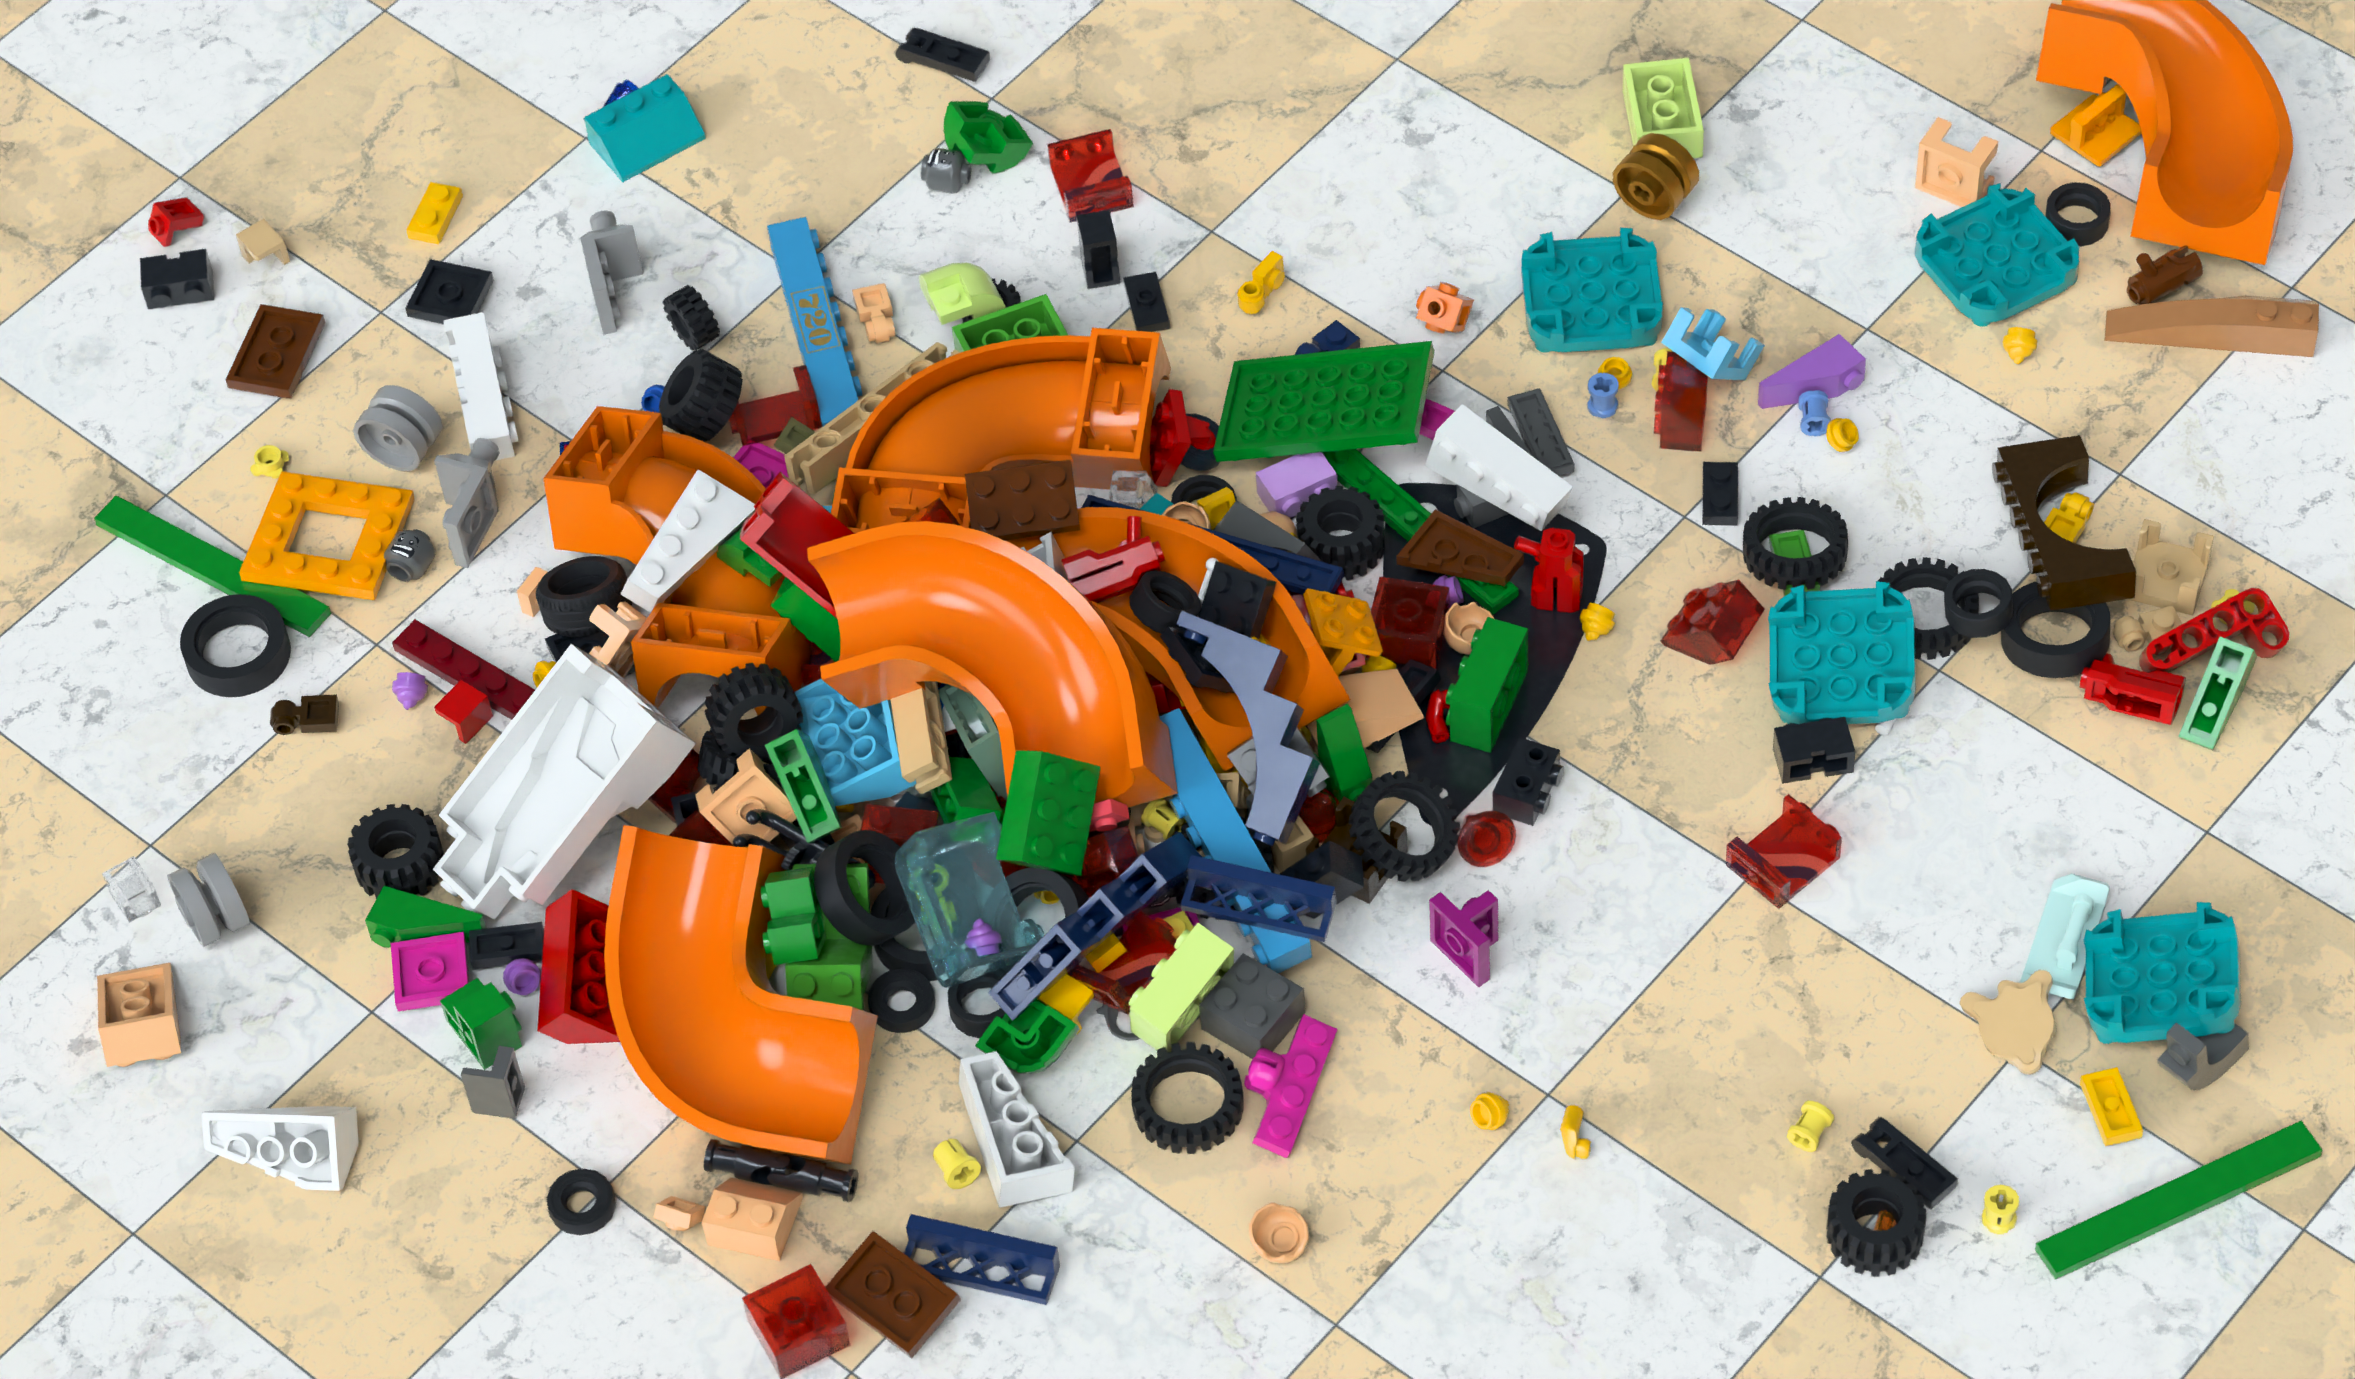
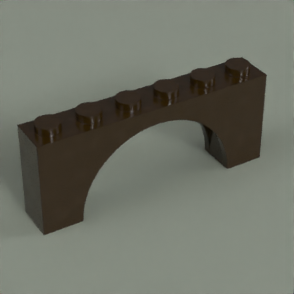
M2080 435L1998 447L1997 462L1992 463L1994 481L2001 484L2003 504L2010 507L2011 525L2019 530L2020 548L2028 553L2029 571L2037 576L2038 594L2040 597H2045L2050 611L2135 598L2136 569L2127 548L2098 549L2070 542L2054 533L2039 515L2040 509L2055 495L2069 488L2088 484L2089 456Z

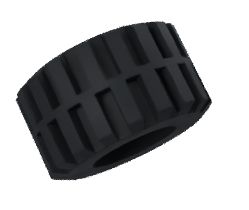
M704 349L691 352L675 368L664 387L659 404V413H661L663 425L680 434L688 435L704 442L711 440L726 425L737 406L743 382L741 371Z
M1335 486L1334 490H1329L1327 487L1321 489V494L1319 495L1316 493L1310 495L1309 502H1303L1300 506V512L1297 513L1296 517L1297 537L1321 559V562L1342 567L1346 580L1353 579V575L1356 574L1361 577L1367 574V568L1374 569L1378 565L1377 559H1382L1385 548L1383 511L1380 510L1377 500H1371L1369 493L1365 491L1358 493V488L1351 486L1349 490L1343 489V486ZM1337 530H1346L1353 532L1351 534L1344 536H1335L1329 534Z
M754 663L746 664L743 669H739L738 666L731 669V674L728 676L725 673L718 678L720 683L718 685L713 684L709 689L712 696H707L705 700L707 707L705 710L706 718L718 744L726 754H731L732 757L738 759L750 748L762 762L770 760L765 744L796 729L801 731L799 725L803 723L801 705L790 682L777 668L774 667L770 670L767 664L762 663L759 667H755ZM760 706H767L760 715L751 719H741L749 710Z
M395 804L387 805V809L380 810L378 807L372 810L373 814L371 816L364 815L359 819L361 825H354L351 830L352 837L348 838V853L360 887L364 888L365 893L369 896L375 894L377 899L383 886H387L414 895L419 893L422 896L428 892V886L434 887L437 884L438 874L433 868L444 855L436 825H434L433 819L429 815L424 816L423 810L417 807L411 810L410 805L402 804L400 808H395ZM395 849H410L402 856L383 858L387 853Z
M1873 1169L1864 1170L1863 1176H1859L1857 1172L1849 1175V1181L1842 1180L1837 1185V1192H1833L1830 1197L1826 1237L1828 1244H1831V1252L1835 1257L1841 1256V1264L1846 1268L1853 1265L1855 1266V1272L1862 1275L1864 1270L1871 1271V1276L1876 1277L1880 1276L1881 1271H1886L1887 1275L1895 1274L1896 1267L1898 1266L1904 1270L1910 1266V1259L1915 1260L1917 1258L1920 1247L1923 1244L1926 1223L1925 1201L1922 1195H1916L1917 1187L1912 1182L1906 1185L1904 1183L1905 1177L1899 1174L1895 1177L1889 1176L1890 1171L1881 1169V1174H1874ZM1867 1215H1880L1890 1219L1895 1226L1888 1230L1874 1231L1863 1227L1857 1220Z

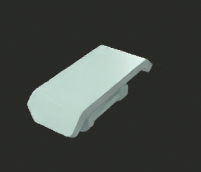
M2072 873L2053 881L2020 983L2027 981L2034 972L2046 970L2053 979L2050 994L2068 999L2076 997L2086 967V950L2083 941L2086 930L2092 931L2096 925L2100 924L2110 890L2109 884Z

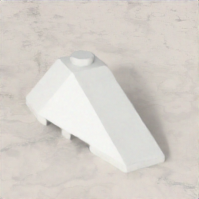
M313 1106L202 1112L205 1150L240 1164H251L265 1170V1174L270 1176H281L294 1181L296 1186L306 1190L340 1191L343 1189L359 1145L356 1107Z

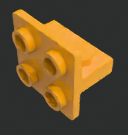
M2117 84L2106 93L2103 92L2098 96L2095 94L2089 96L2050 129L2051 135L2096 166H2102L2142 134L2140 124L2124 114L2127 93Z
M1306 589L1303 596L1311 619L1314 636L1337 676L1352 661L1355 652L1374 657L1381 655L1383 652L1366 601L1331 594L1326 591Z

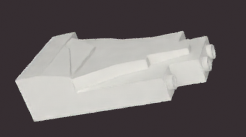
M571 644L439 814L449 825L446 831L456 839L433 868L443 879L440 885L456 897L460 895L464 899L461 905L466 910L479 914L482 913L494 920L513 895L525 903L528 899H531L543 905L607 821L630 807L638 809L671 777L696 743L613 668Z

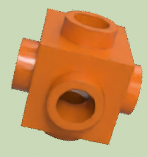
M1440 282L1439 286H1427L1426 290L1421 292L1417 300L1416 307L1419 311L1416 318L1426 322L1425 328L1442 334H1444L1445 330L1463 332L1474 299L1459 294V288L1449 283Z

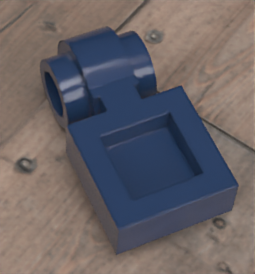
M1335 320L1312 337V343L1305 342L1300 345L1295 355L1357 349L1360 347V338L1339 321Z

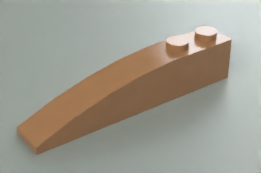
M2245 295L2217 299L2177 300L2112 309L2106 312L2105 341L2313 357L2318 335L2319 304L2312 300Z

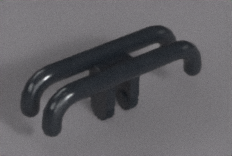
M764 809L750 810L746 814V821L752 825L757 823L766 825L795 841L797 844L787 853L770 842L752 834H740L733 840L735 847H748L749 844L758 845L784 855L785 858L781 867L785 870H793L795 864H816L821 853L830 846V844L821 839L810 844L807 843L800 827ZM852 857L848 861V864L861 863ZM868 868L869 889H871L875 885L876 877L872 870Z

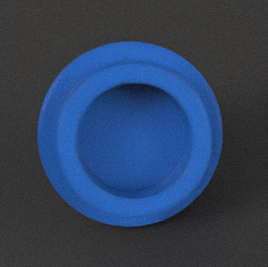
M656 384L645 390L641 399L644 411L659 413V404L665 386Z

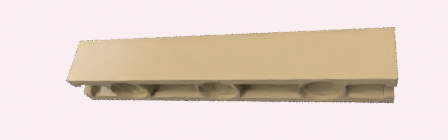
M936 342L784 455L789 479L799 486L803 483L802 479L805 478L807 491L812 494H816L836 479L839 467L846 468L849 453L856 437L873 410L891 391L911 376L938 361L946 359L947 347ZM954 350V351L951 352V355H950L949 357H951V356H953V355H955V354H958V353H960V352L957 351V350Z
M924 681L925 690L920 688L890 699L901 774L909 783L916 781L915 787L920 794L952 780L936 681Z

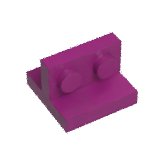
M1487 890L1478 898L1473 897L1469 899L1462 909L1459 910L1445 895L1439 892L1429 899L1430 941L1479 988L1490 980V946L1498 941V899Z

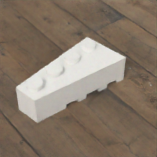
M698 469L631 573L620 595L651 613L657 604L662 603L682 585L693 572L697 571L718 550L719 546L744 524L748 517L750 518L756 511L754 508L755 504Z
M997 1051L960 1059L959 1087L999 1208L1072 1192L1075 1172L1074 1165L1068 1157H1064L1051 1131L1048 1132L1039 1120V1113L1032 1103L1029 1104L1021 1093L1020 1085Z

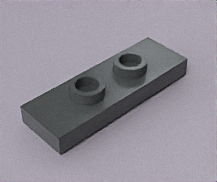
M1538 388L1507 397V405L1525 445L1534 458L1558 476L1574 472V462L1541 389Z

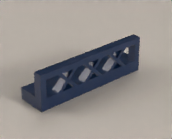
M1190 856L1187 866L1188 883L1181 902V910L1316 941H1326L1337 903L1335 887L1199 856ZM1196 886L1212 889L1217 897L1205 904L1192 901ZM1240 895L1248 897L1253 906L1239 912L1232 910L1227 901ZM1276 903L1283 905L1289 914L1275 920L1268 918L1262 909ZM1310 911L1324 914L1320 929L1304 926L1299 917Z
M910 1214L906 1225L908 1243L904 1254L913 1260L917 1248L932 1251L937 1259L925 1265H919L940 1281L1047 1305L1060 1268L1058 1248L1056 1246ZM958 1258L969 1259L973 1267L962 1273L951 1271L948 1263ZM995 1266L1006 1268L1009 1276L997 1282L988 1280L984 1272ZM1032 1274L1045 1277L1041 1291L1025 1288L1021 1280Z

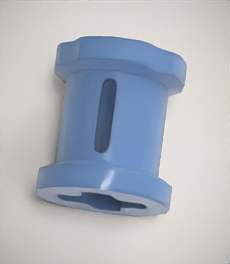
M1598 373L1593 375L1588 381V391L1591 396L1587 403V408L1593 416L1608 418L1616 413L1618 400L1615 395L1618 392L1619 383L1613 375Z
M1820 390L1802 393L1798 398V407L1803 414L1800 422L1801 431L1808 436L1826 434L1827 425L1831 421L1826 411L1828 395Z

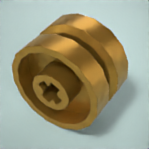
M1656 133L1642 136L1613 171V184L1625 204L1635 212L1656 220L1669 218L1699 182V169L1687 149L1676 140Z

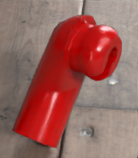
M1438 689L1430 695L1425 718L1432 740L1435 743H1442L1449 738V732L1443 717L1444 709H1450V705L1445 702L1448 689L1444 691Z

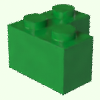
M813 867L769 873L765 886H761L764 908H770L771 921H768L767 932H763V944L766 954H772L774 965L818 959L826 939V932L821 907L816 896Z
M477 977L440 1000L447 1023L484 1070L493 1065L499 1046L513 1047L514 1051L522 1047L518 1034L522 1027L516 1016L512 1013L516 1010L515 1004L506 991L499 993L492 982L484 986Z

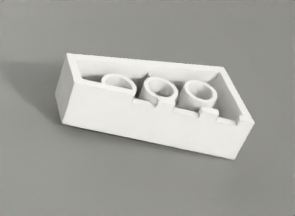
M484 312L443 320L450 345L449 350L456 375L455 378L470 449L472 450L476 439L484 438L498 446L500 454L496 460L514 457L512 443L519 441L515 422L508 423L507 417L513 416L509 396L503 397L502 392L508 391L504 371H497V367L503 366L499 346L492 347Z
M1463 404L1437 429L1425 464L1427 468L1540 531L1566 505L1573 486Z

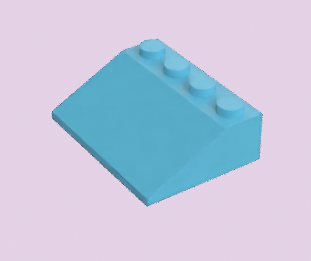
M822 678L794 692L802 708L803 723L799 724L801 731L809 735L823 766L835 806L892 797L917 784L916 781L907 782L901 774L891 700H885L860 709L825 683Z

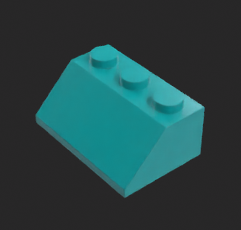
M668 74L584 117L589 144L622 183L706 139L705 133L685 93Z

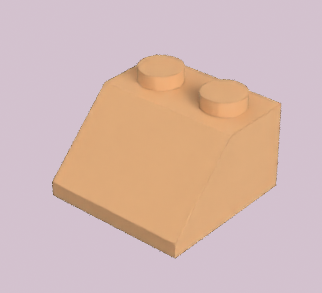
M730 1177L714 1189L704 1214L702 1225L707 1245L780 1261L801 1205L803 1193Z

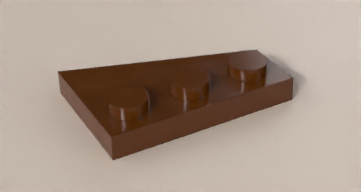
M1436 509L1396 556L1397 565L1506 586L1524 563L1523 553Z

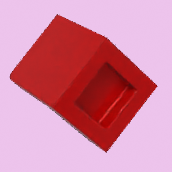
M460 680L434 707L436 714L456 726L459 740L465 744L493 717L488 696L463 680Z

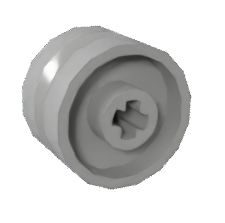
M385 385L378 389L370 401L368 409L363 411L354 425L353 433L360 447L377 462L398 471H412L419 466L426 455L428 447L432 446L439 436L443 425L439 414L423 397L400 386Z
M215 853L197 860L196 868L202 884H199L194 874L185 867L167 875L179 911L203 947L220 939L221 929L216 915L219 916L223 925L232 932L250 924L242 900L224 865Z

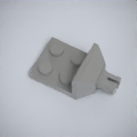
M599 211L590 218V225L593 231L586 233L580 239L603 335L617 332L614 318L620 317L616 298L609 299L610 296L615 295L612 281L642 275L643 271L633 225H616L614 213Z
M484 438L475 440L468 456L459 453L437 455L434 460L445 503L453 505L451 509H447L443 518V527L446 529L449 549L452 551L455 565L465 568L469 567L498 513L495 482L491 467L500 452L495 443Z

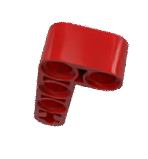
M2250 588L2154 639L2142 651L2139 657V664L2144 672L2159 670L2169 673L2214 649L2219 637L2230 640L2239 634L2243 635L2249 647L2255 650L2257 656L2271 658L2279 653L2287 644L2289 630L2265 591L2259 588ZM2250 601L2257 606L2258 614L2248 613L2244 609L2243 602ZM2213 618L2223 619L2228 626V630L2220 631L2216 629L2213 624ZM2262 632L2272 633L2276 637L2277 645L2267 644L2263 640ZM2189 634L2196 639L2197 647L2190 648L2183 643L2182 635ZM2169 648L2171 649V653L2164 661L2161 659L2155 661L2153 659L2154 654L2159 656Z

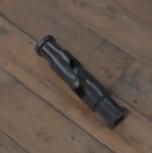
M717 1139L710 1140L704 1158V1171L713 1172L714 1170L728 1172L734 1174L735 1178L769 1184L815 1196H820L822 1193L842 1197L845 1202L853 1200L858 1183V1170L849 1169L848 1171L828 1167L825 1162L779 1154L747 1145H742L740 1148L720 1144V1140ZM791 1170H796L797 1173L791 1174Z

